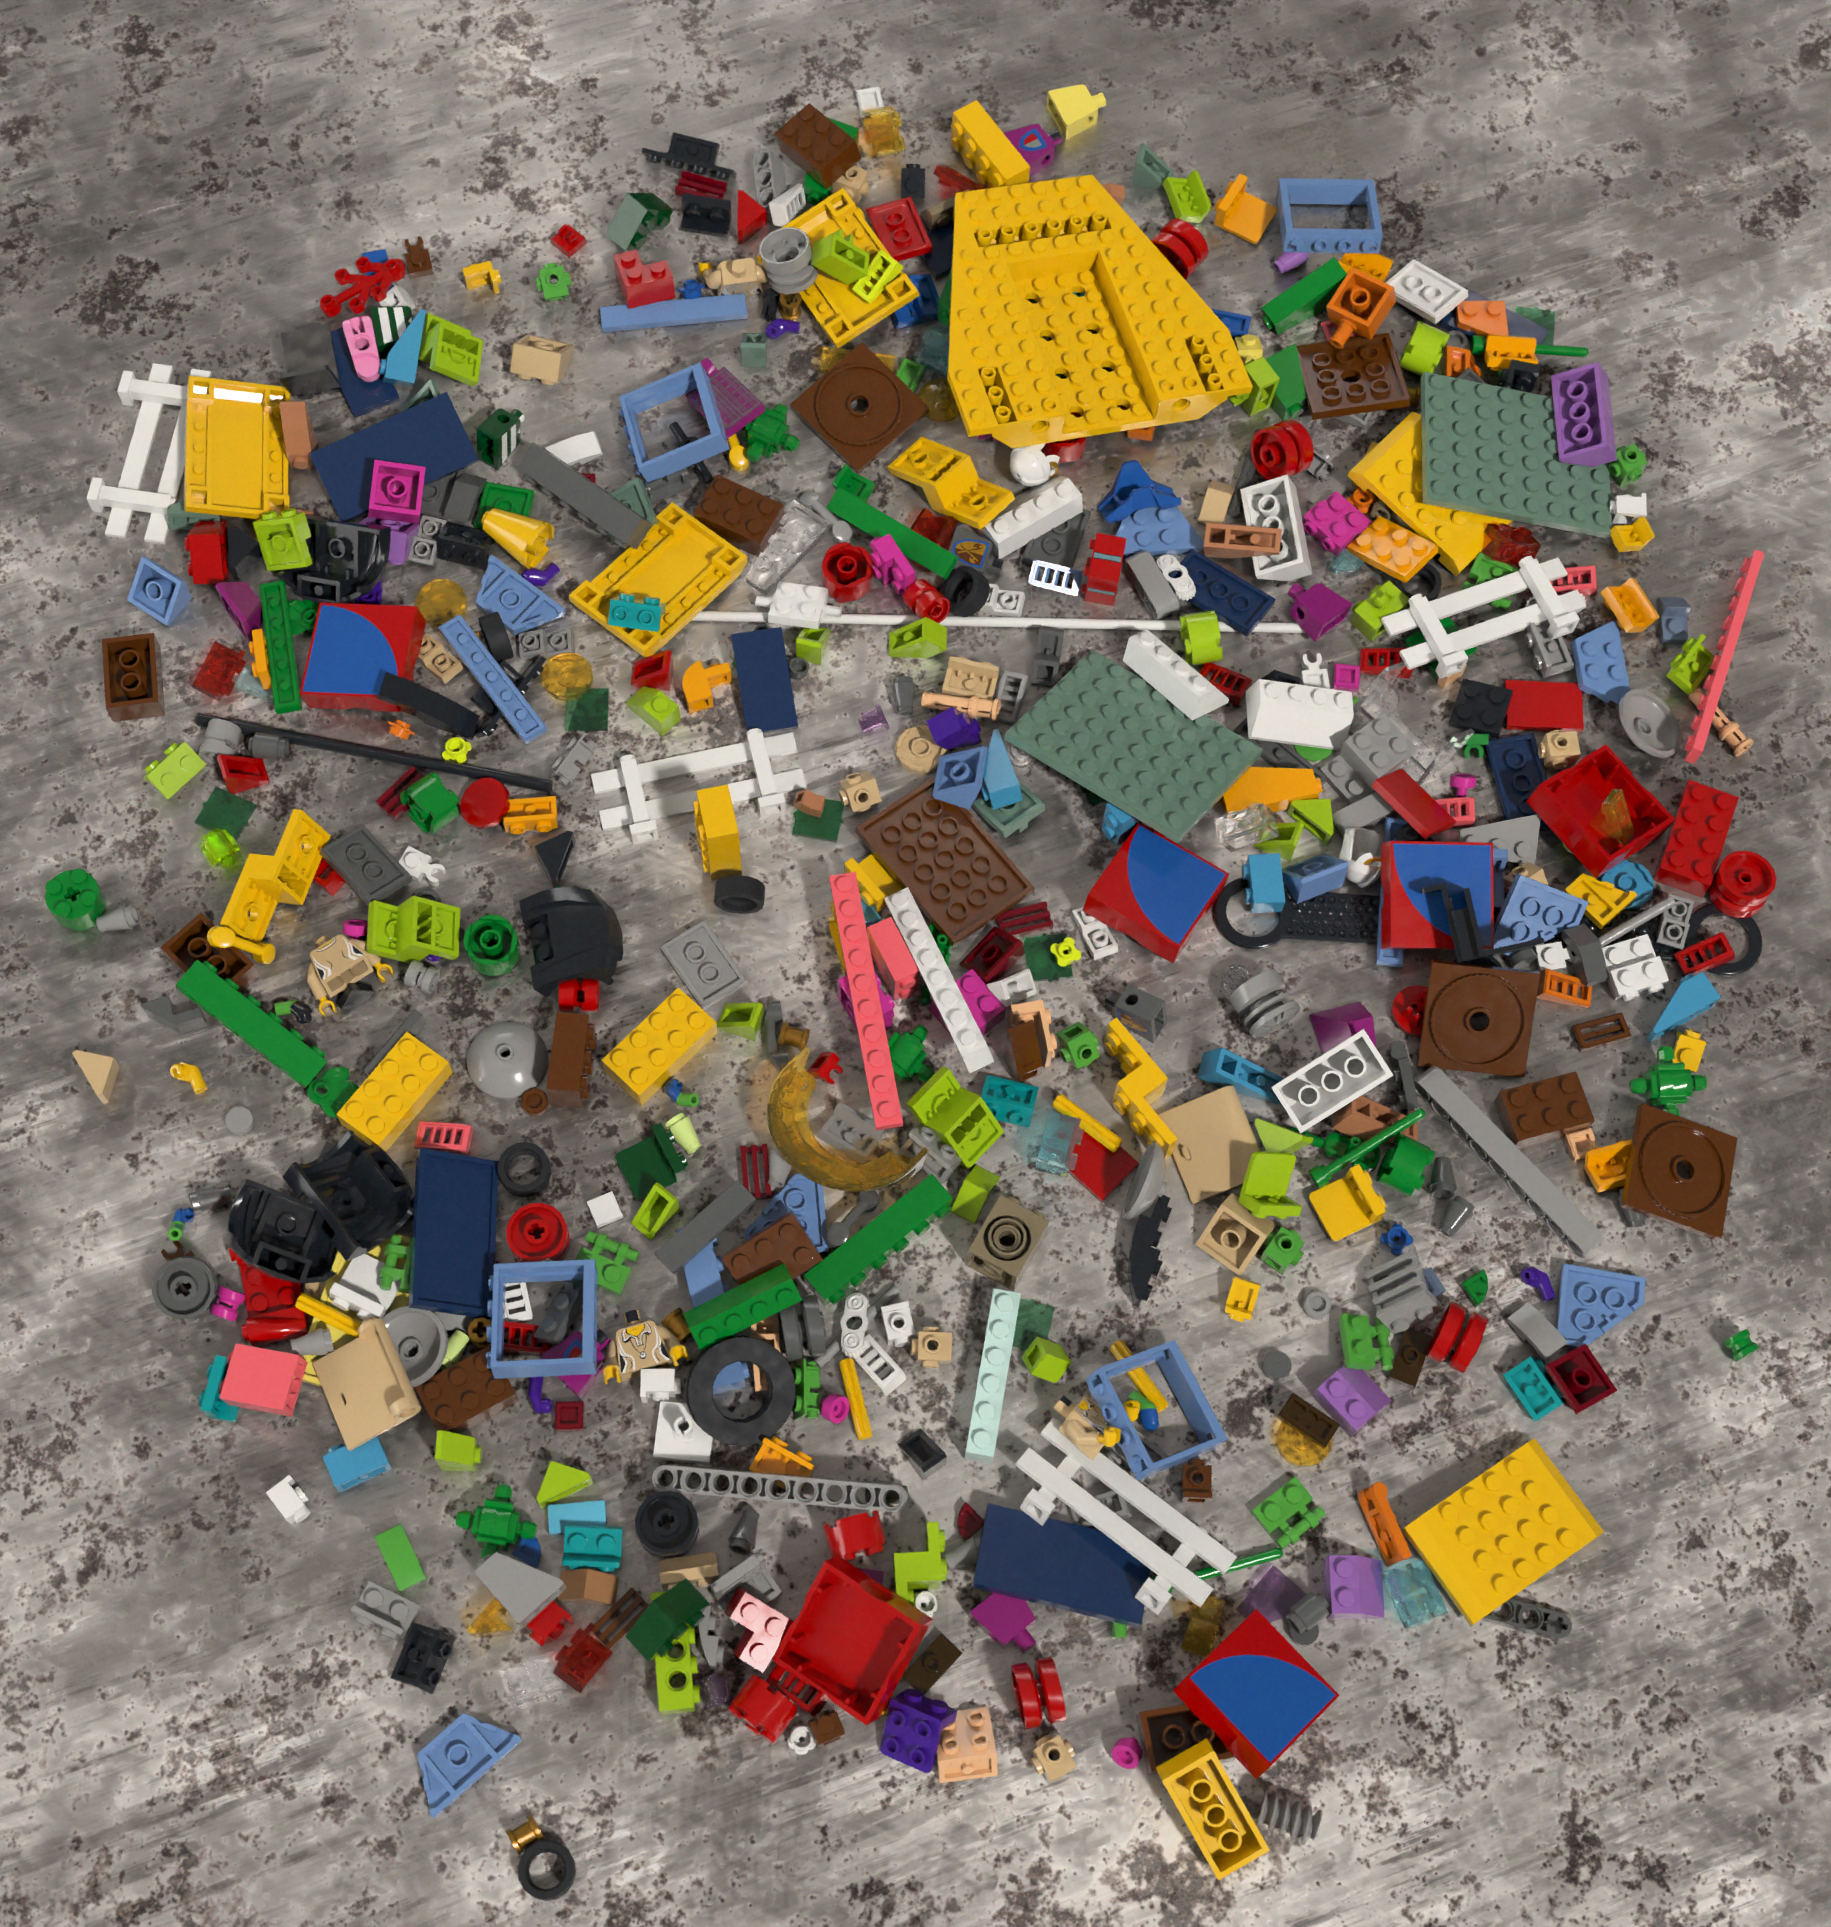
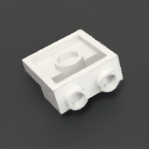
M1648 934L1602 948L1609 974L1607 982L1614 1000L1623 998L1624 1001H1629L1639 997V993L1648 990L1649 994L1663 990V985L1669 981L1660 956L1656 957Z

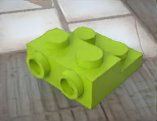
M296 508L281 511V515H277L276 510L261 514L262 518L253 522L267 571L301 568L313 564L306 543V539L311 537V533L304 512L297 513Z

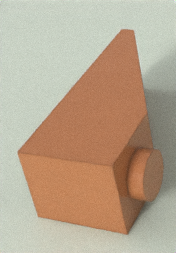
M280 401L279 407L286 455L290 467L297 469L316 468L309 454L317 450L318 441L306 403Z
M1206 523L1203 545L1205 557L1231 559L1279 555L1282 529Z
M1361 1095L1333 1113L1332 1128L1348 1136L1368 1140L1404 1118L1405 1115ZM1418 1122L1400 1133L1418 1141ZM1395 1136L1386 1142L1394 1143L1392 1141L1395 1138Z

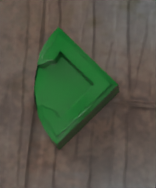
M1484 1269L1459 1285L1475 1308L1481 1304L1487 1294L1488 1277Z

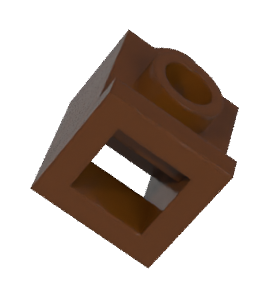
M1190 1459L1188 1464H1183L1181 1468V1502L1209 1504L1212 1499V1465H1205V1460ZM1193 1475H1200L1202 1482L1195 1483L1192 1478Z
M835 1709L820 1712L814 1715L813 1719L808 1720L818 1749L846 1738V1733Z

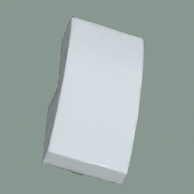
M594 431L562 440L545 448L569 466L576 463L583 465L603 455Z
M989 584V597L980 611L1004 617H1021L1026 598L1024 592L1000 590L998 584Z
M1083 907L1072 911L1079 932L1094 961L1118 952V944L1106 924L1083 912Z

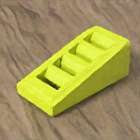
M880 249L868 266L867 276L859 279L852 290L871 304L885 289V286L897 277L904 266ZM886 263L889 264L887 269L883 267ZM879 270L884 273L881 277L876 274ZM872 278L878 281L876 285L870 282ZM865 285L872 289L870 293L863 289Z

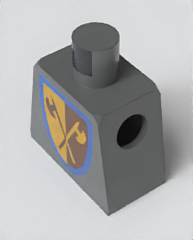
M956 527L949 552L959 557V560L951 572L957 568L969 566L984 576L987 571L1001 574L1005 560L992 556L993 542L966 529Z
M1127 986L1122 994L1111 989L1105 998V1004L1115 1008L1116 1017L1124 1027L1153 1044L1167 1024L1165 1001L1133 986Z

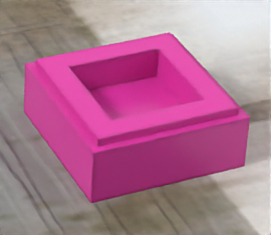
M1335 664L1332 689L1358 693L1360 666Z

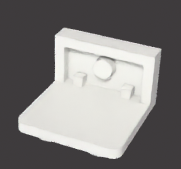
M363 1254L351 1260L339 1284L334 1282L329 1291L330 1300H332L333 1305L347 1311V1309L358 1313L357 1316L363 1320L370 1317L382 1319L399 1292L401 1282L392 1281L391 1290L389 1291L380 1289L381 1279L379 1274L385 1263Z

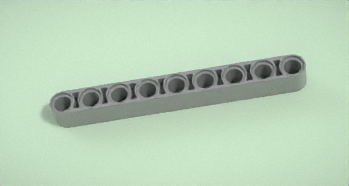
M1432 1065L1414 1080L1416 1093L1576 1256L1584 1258L1603 1240L1601 1232L1441 1069Z
M677 1464L662 1465L656 1468L652 1475V1482L658 1490L678 1493L886 1512L901 1509L907 1501V1493L902 1486L888 1483ZM664 1470H669L673 1474L674 1479L669 1486L665 1485L661 1479ZM693 1472L698 1473L702 1479L701 1485L698 1488H694L689 1482V1477ZM720 1475L727 1476L730 1481L729 1488L726 1491L721 1490L717 1485ZM749 1477L754 1478L758 1483L755 1493H750L745 1488V1482ZM776 1480H782L786 1485V1492L782 1496L777 1495L773 1490ZM805 1482L811 1483L814 1487L815 1492L812 1498H806L801 1492V1487ZM832 1485H838L842 1488L843 1496L841 1500L836 1501L830 1497L829 1491ZM865 1487L870 1490L872 1497L869 1503H862L858 1499L860 1488ZM889 1490H895L900 1495V1502L897 1506H892L886 1501V1494Z

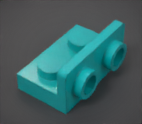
M986 1075L981 1097L996 1120L1029 1127L1039 1087Z
M1530 1356L1503 1374V1376L1530 1416L1537 1422L1567 1402L1563 1398L1564 1395L1548 1376V1372L1544 1367L1547 1364L1542 1358L1537 1360L1535 1356Z
M566 1524L562 1565L569 1566L571 1570L597 1567L599 1571L604 1572L619 1568L622 1561L623 1526Z

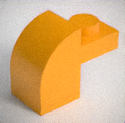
M700 660L686 670L682 685L684 700L689 714L714 707L711 688L732 683L731 669L728 662L723 664L715 663L703 669Z

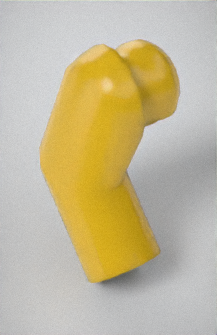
M181 1062L171 1066V1076L178 1080L190 1082L195 1094H201L208 1089L197 1066Z

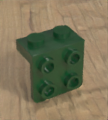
M662 1123L651 1127L653 1136L618 1152L615 1156L620 1170L635 1199L638 1201L645 1200L657 1182L667 1189L687 1179L685 1168L688 1167L686 1158L682 1152H676L673 1146L676 1140L671 1130H665Z

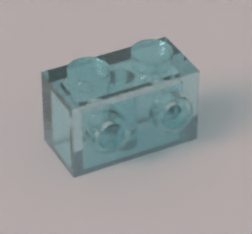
M1049 1111L1035 1170L1067 1178L1069 1169H1075L1078 1154L1073 1153L1075 1144H1081L1084 1129L1079 1128L1081 1119Z

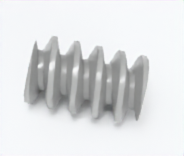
M1266 1789L1257 1812V1826L1260 1827L1266 1820L1268 1821V1831L1271 1832L1275 1825H1279L1280 1836L1289 1829L1290 1840H1294L1298 1834H1301V1844L1305 1845L1309 1838L1314 1840L1323 1812L1318 1810L1312 1816V1807L1309 1805L1301 1812V1803L1299 1801L1294 1802L1290 1807L1289 1797H1284L1279 1803L1278 1793L1273 1792L1267 1798Z

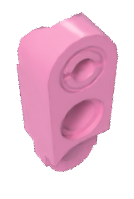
M367 315L345 320L342 327L357 376L363 381L373 382L380 376L381 361L372 320Z

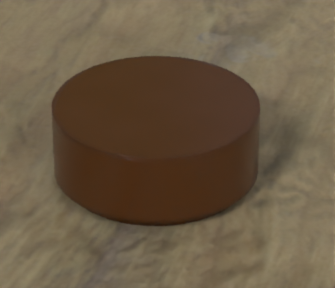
M537 1088L527 1090L521 1098L522 1109L531 1117L543 1115L549 1107L546 1093Z

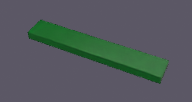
M838 487L826 507L830 512L874 538L890 534L905 556L945 580L959 560V557L840 487Z
M285 581L260 584L259 589L275 712L278 715L303 710L301 695L299 694L300 687Z

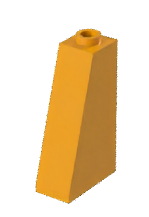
M1250 767L1221 797V802L1227 823L1287 810L1292 801L1319 799V793L1323 792L1321 780L1319 777L1315 778L1313 769Z

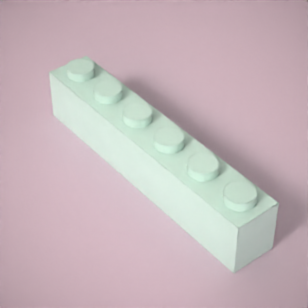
M993 1289L964 1459L990 1464L993 1462L1021 1293Z

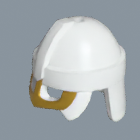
M1046 443L1014 448L1010 454V471L1012 476L1024 486L1043 484L1049 478L1058 474L1057 464L1060 457L1057 455L1046 457L1041 451Z
M1354 827L1345 830L1339 859L1348 862V870L1345 877L1349 881L1358 884L1357 886L1365 888L1373 884L1381 874V857L1377 855L1381 836L1378 832Z

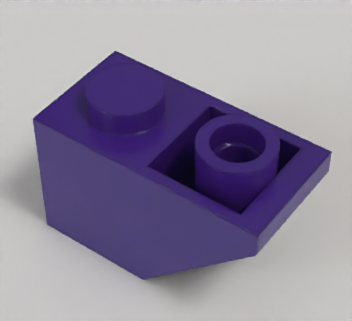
M954 707L926 721L935 744L944 749L975 745L982 742L979 735L981 728L976 719L968 717L965 712H960Z

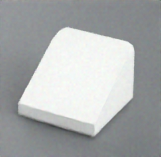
M394 285L387 292V297L379 302L382 307L408 306L411 310L415 308L406 290L397 285Z

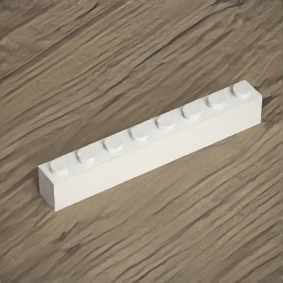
M907 887L884 898L969 1073L993 1063L994 1060L909 888Z

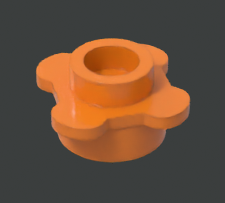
M1360 487L1355 490L1353 496H1349L1347 499L1363 514H1366L1368 508L1377 502L1376 496L1373 495L1370 489L1364 492Z
M396 719L395 723L390 721L387 723L391 725L388 733L396 737L408 740L410 734L415 735L414 732L409 730L411 725L398 719Z

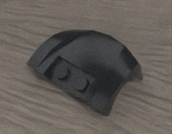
M305 514L311 537L306 539V543L313 564L307 567L284 570L277 574L278 578L284 579L285 583L294 590L295 595L316 603H342L370 594L379 582L388 561L391 527L375 524L360 525L328 520L327 517Z
M559 887L538 892L519 901L522 921L529 926L535 960V965L531 966L530 970L535 991L548 997L561 983L577 978H592L607 985L613 984L614 980L611 977L615 974L617 962L622 961L623 957L622 930L613 908L601 896L589 889Z
M347 1131L342 1139L320 1158L307 1164L292 1163L282 1177L298 1198L307 1195L311 1200L312 1204L335 1232L330 1241L346 1261L361 1256L382 1244L400 1229L414 1212L410 1200L413 1191L398 1165L376 1143H372L369 1146L358 1137H355L354 1131Z
M242 1179L228 1220L227 1234L229 1247L249 1267L270 1278L291 1283L324 1282L328 1278L333 1277L336 1274L332 1270V1260L336 1247L330 1240L335 1235V1232L317 1208L309 1202L249 1179Z

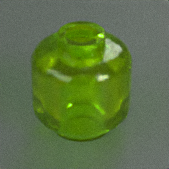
M216 828L202 837L201 840L203 842L200 850L211 866L218 867L222 865L225 869L237 862L236 856L240 852V846L228 830Z

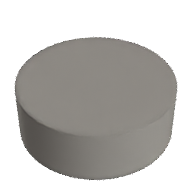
M235 1107L226 1114L225 1124L231 1133L244 1135L253 1128L254 1117L247 1108Z
M1318 1290L1308 1293L1303 1301L1304 1313L1314 1320L1325 1318L1332 1306L1330 1297Z

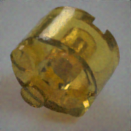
M889 105L862 111L864 115L862 122L866 144L872 145V151H869L871 159L900 154L902 150H905L904 138L900 136L898 127L901 126V118L899 112H896L895 107Z

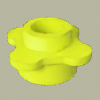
M459 737L451 738L445 744L446 751L442 753V757L444 760L452 759L458 763H464L467 760L466 755L468 751L472 749L471 743L465 742Z
M1070 937L1065 938L1059 944H1052L1050 948L1051 953L1055 954L1057 964L1061 967L1070 965L1081 958V952L1074 946L1075 941ZM1067 950L1068 954H1064L1063 951Z

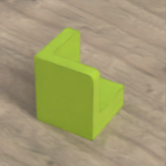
M1038 1336L1021 1357L1031 1375L1053 1383L1058 1382L1072 1363L1061 1345Z

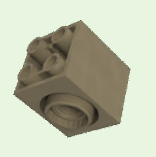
M1000 1194L968 1249L966 1266L1014 1292L1046 1236L1049 1221L1046 1220V1216L1035 1209L1030 1211L1022 1207V1203L1012 1196H1007L1006 1198Z

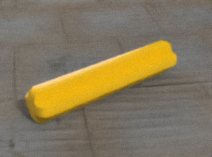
M1059 1094L1054 1099L1052 1106L1110 1151L1115 1152L1121 1146L1122 1139L1066 1096Z
M305 1293L298 1297L295 1304L296 1308L354 1338L359 1337L357 1330L361 1326V1322Z
M1123 1340L1116 1341L1110 1347V1351L1117 1361L1133 1355ZM1143 1367L1127 1372L1142 1395L1156 1405L1158 1413H1161L1168 1407L1167 1400Z
M846 1358L839 1361V1368L847 1399L849 1400L858 1440H866L872 1437V1430L854 1360Z

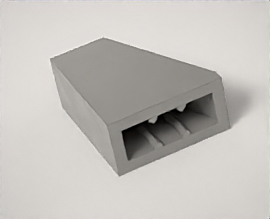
M495 1552L492 1556L490 1554L484 1556L477 1563V1569L474 1571L478 1579L522 1629L567 1589L561 1579L498 1552Z

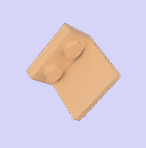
M1043 1000L1011 1005L1008 1019L1009 1029L1012 1024L1024 1020L1027 1022L1033 1019L1044 1068L1050 1067L1051 1059L1055 1058L1054 1049H1057L1055 1034H1050L1051 1014L1049 1008H1044Z
M988 1707L957 1710L956 1720L942 1729L937 1750L940 1783L998 1776L997 1751Z

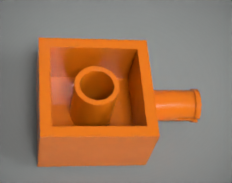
M1352 267L1326 306L1329 321L1339 325L1329 340L1330 344L1337 349H1343L1344 344L1352 333L1371 340L1396 302L1394 287Z

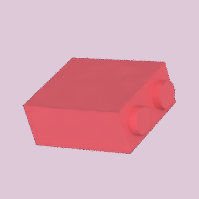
M892 917L867 927L872 959L893 999H907L913 996L918 990L919 969Z
M235 1344L234 1351L228 1357V1370L225 1379L220 1384L219 1398L231 1406L292 1417L308 1362L296 1354Z

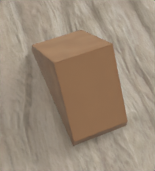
M591 1569L561 1571L560 1579L567 1589L558 1596V1601L613 1606L616 1603L619 1576Z

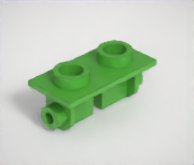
M802 1359L794 1364L791 1369L796 1388L795 1401L792 1408L794 1420H798L805 1415L807 1419H817L820 1413V1393H811L810 1388H820V1368L817 1367L816 1362H806V1359Z

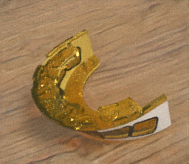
M805 1047L778 1074L768 1097V1128L779 1153L801 1175L828 1188L858 1192L892 1188L906 1182L921 1171L929 1151L925 1147L913 1159L905 1155H896L890 1150L874 1161L855 1164L835 1157L819 1144L810 1129L807 1116L809 1099L816 1087L814 1076L805 1069L810 1052L808 1047Z

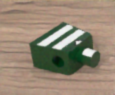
M408 306L370 307L381 360L387 358L390 350L413 321L411 308Z
M499 408L477 427V457L480 461L496 470L501 468L521 440L520 424L525 420L521 411L513 409L509 413Z

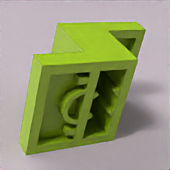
M428 312L424 319L418 359L429 363L431 370L474 387L478 384L483 340L472 336L470 330Z
M414 895L399 906L376 900L369 903L366 953L410 964L413 960L420 961L429 954L451 960L459 957V907Z
M944 1066L906 1103L920 1125L922 1124L930 1128L939 1140L945 1145L952 1147L962 1159L960 1162L961 1166L968 1170L1005 1132L982 1097L961 1087L952 1072Z
M927 1522L925 1531L926 1551L894 1553L893 1574L895 1594L913 1606V1591L937 1590L941 1588L942 1581H946L947 1561L946 1558L941 1559V1552H944L945 1531L944 1529L939 1530V1522Z

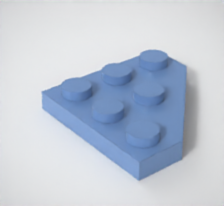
M1517 873L1494 924V949L1543 938L1544 942L1554 938V935L1563 930L1579 925L1589 902ZM1518 951L1505 953V955L1512 956Z
M822 1172L812 1173L822 1179ZM794 1174L782 1191L762 1210L759 1217L746 1228L744 1240L793 1210L820 1254H829L828 1246L825 1243L827 1226L823 1183L817 1184L801 1174Z
M1563 1264L1561 1266L1555 1326L1568 1342L1563 1347L1576 1349L1585 1343L1588 1346L1644 1304L1646 1278Z

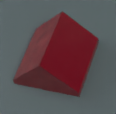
M994 926L959 965L966 972L973 969L983 982L988 984L1003 977L1025 954L1024 945L1021 940Z
M1586 1343L1544 1366L1576 1415L1583 1414L1618 1391Z

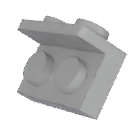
M368 1581L356 1606L352 1605L350 1611L356 1615L354 1620L367 1627H370L371 1623L381 1627V1634L395 1640L397 1635L404 1639L406 1638L421 1606Z

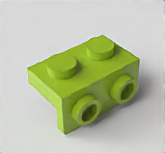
M1193 170L1187 178L1167 177L1164 180L1163 186L1176 219L1190 223H1201L1211 211L1212 206L1199 172Z
M1703 633L1695 639L1690 637L1682 645L1681 648L1684 651L1682 654L1679 653L1670 662L1669 665L1672 668L1666 675L1687 695L1693 693L1706 676L1714 657L1701 644L1706 638Z
M185 741L179 744L176 742L172 743L164 751L166 756L160 762L155 759L144 769L147 773L142 778L145 781H149L166 800L172 797L207 765Z

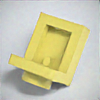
M1249 334L1235 337V345L1244 365L1250 360L1256 361L1262 358L1263 349L1259 337Z

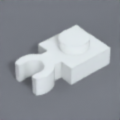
M1316 653L1314 663L1308 661L1307 654L1303 655L1301 665L1305 670L1301 671L1300 674L1301 683L1306 686L1330 689L1327 669H1319L1322 662L1320 653Z
M410 846L407 847L399 860V863L412 876V879L418 882L424 876L431 885L438 886L440 884L439 880L432 877L433 874L436 872L446 874L444 866L441 864L431 865L433 861L431 856Z
M1561 941L1533 947L1537 955L1536 963L1539 972L1544 969L1557 970L1566 968L1565 960L1574 963L1575 957L1572 955V950L1568 945L1563 949Z

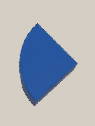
M537 1538L531 1540L521 1539L512 1555L538 1569L541 1561L540 1544Z

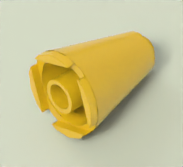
M497 508L486 511L481 520L483 530L527 569H530V567L535 568L541 563L549 550V547L546 546L548 539L553 540L555 529L552 524Z

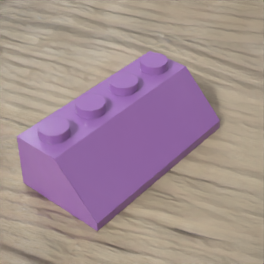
M1595 362L1552 375L1551 383L1560 462L1594 467L1617 460L1608 375L1600 363Z

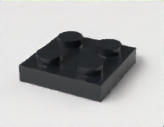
M1463 678L1449 719V727L1477 734H1489V737L1499 739L1512 700L1513 690Z

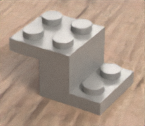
M1382 713L1345 740L1340 754L1323 766L1320 771L1328 778L1327 783L1349 806L1375 793L1376 791L1371 786L1374 781L1395 772L1397 767L1416 754L1417 748Z

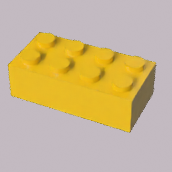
M977 100L953 112L951 146L956 152L961 154L966 166L970 169L972 168L977 174V178L982 185H985L987 188L1029 183L1030 166Z
M728 784L696 790L697 800L693 801L696 837L699 849H701L704 873H710L711 881L730 875H742L739 831Z
M678 987L601 1060L603 1070L642 1106L718 1033L717 1022Z
M406 1032L336 1115L341 1125L350 1131H354V1134L369 1145L376 1143L387 1152L453 1073L451 1066L447 1060Z
M1207 1738L1156 1767L1164 1786L1218 1880L1270 1851Z

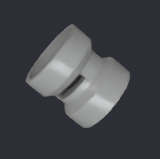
M413 960L406 971L404 984L410 987H420L421 991L431 994L438 983L440 969L435 967L427 968L422 962Z

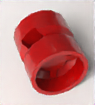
M925 579L914 581L904 593L905 605L920 619L927 617L940 623L949 613V600Z
M583 978L581 981L573 979L559 985L560 1012H575L577 1008H581L582 1012H598L600 998L599 980ZM579 990L584 991V999H579Z

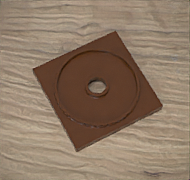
M1389 333L1376 334L1371 340L1364 337L1348 338L1343 349L1335 348L1330 344V341L1296 346L1307 396L1306 400L1312 420L1410 406V396ZM1347 377H1354L1358 379V381L1348 383L1345 382L1343 379Z
M863 342L790 404V408L857 474L862 472L929 413V407ZM857 399H863L868 402L869 407L864 412H855L851 408V403Z
M1431 960L1416 1062L1417 1066L1430 1067L1434 1065L1440 1069L1525 1077L1540 979L1539 971ZM1476 1012H1484L1489 1017L1487 1025L1482 1029H1474L1470 1026V1017Z
M1644 1103L1637 1107L1621 1207L1715 1241L1722 1239L1737 1137ZM1679 1161L1688 1167L1689 1177L1687 1180L1681 1178L1677 1173L1676 1166Z

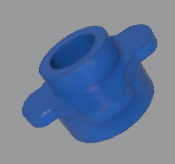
M688 279L684 281L683 286L677 288V291L682 292L685 299H696L702 296L701 289L706 286L705 283H698L696 279Z
M1396 1223L1392 1225L1388 1233L1381 1235L1380 1241L1391 1249L1393 1255L1399 1256L1406 1246L1413 1244V1237L1409 1235L1401 1224ZM1394 1238H1399V1242H1396Z

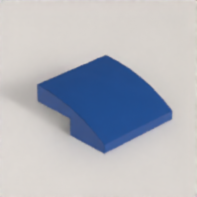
M930 274L908 275L920 296L891 314L896 328L910 327L937 319L939 295Z

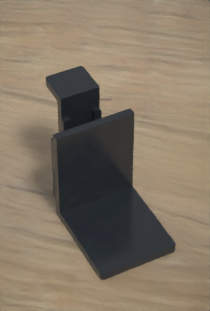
M315 323L295 327L296 330L280 333L287 373L278 374V377L292 396L298 395L300 399H310L313 397V394L320 395L325 391L328 395L339 392L338 387H341L330 325Z
M1445 883L1421 888L1423 895L1442 891L1458 963L1544 944V939L1540 938L1484 951L1470 889H1464L1467 908L1454 911L1452 898L1448 897Z

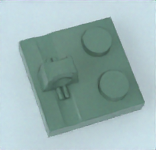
M638 477L610 493L653 525L658 523L643 481ZM609 533L612 544L619 546L613 541L615 536Z
M1019 780L1023 801L993 810L990 800L985 801L983 796H981L972 804L973 809L1004 838L1016 830L1022 832L1028 827L1029 821L1046 810L1044 802Z

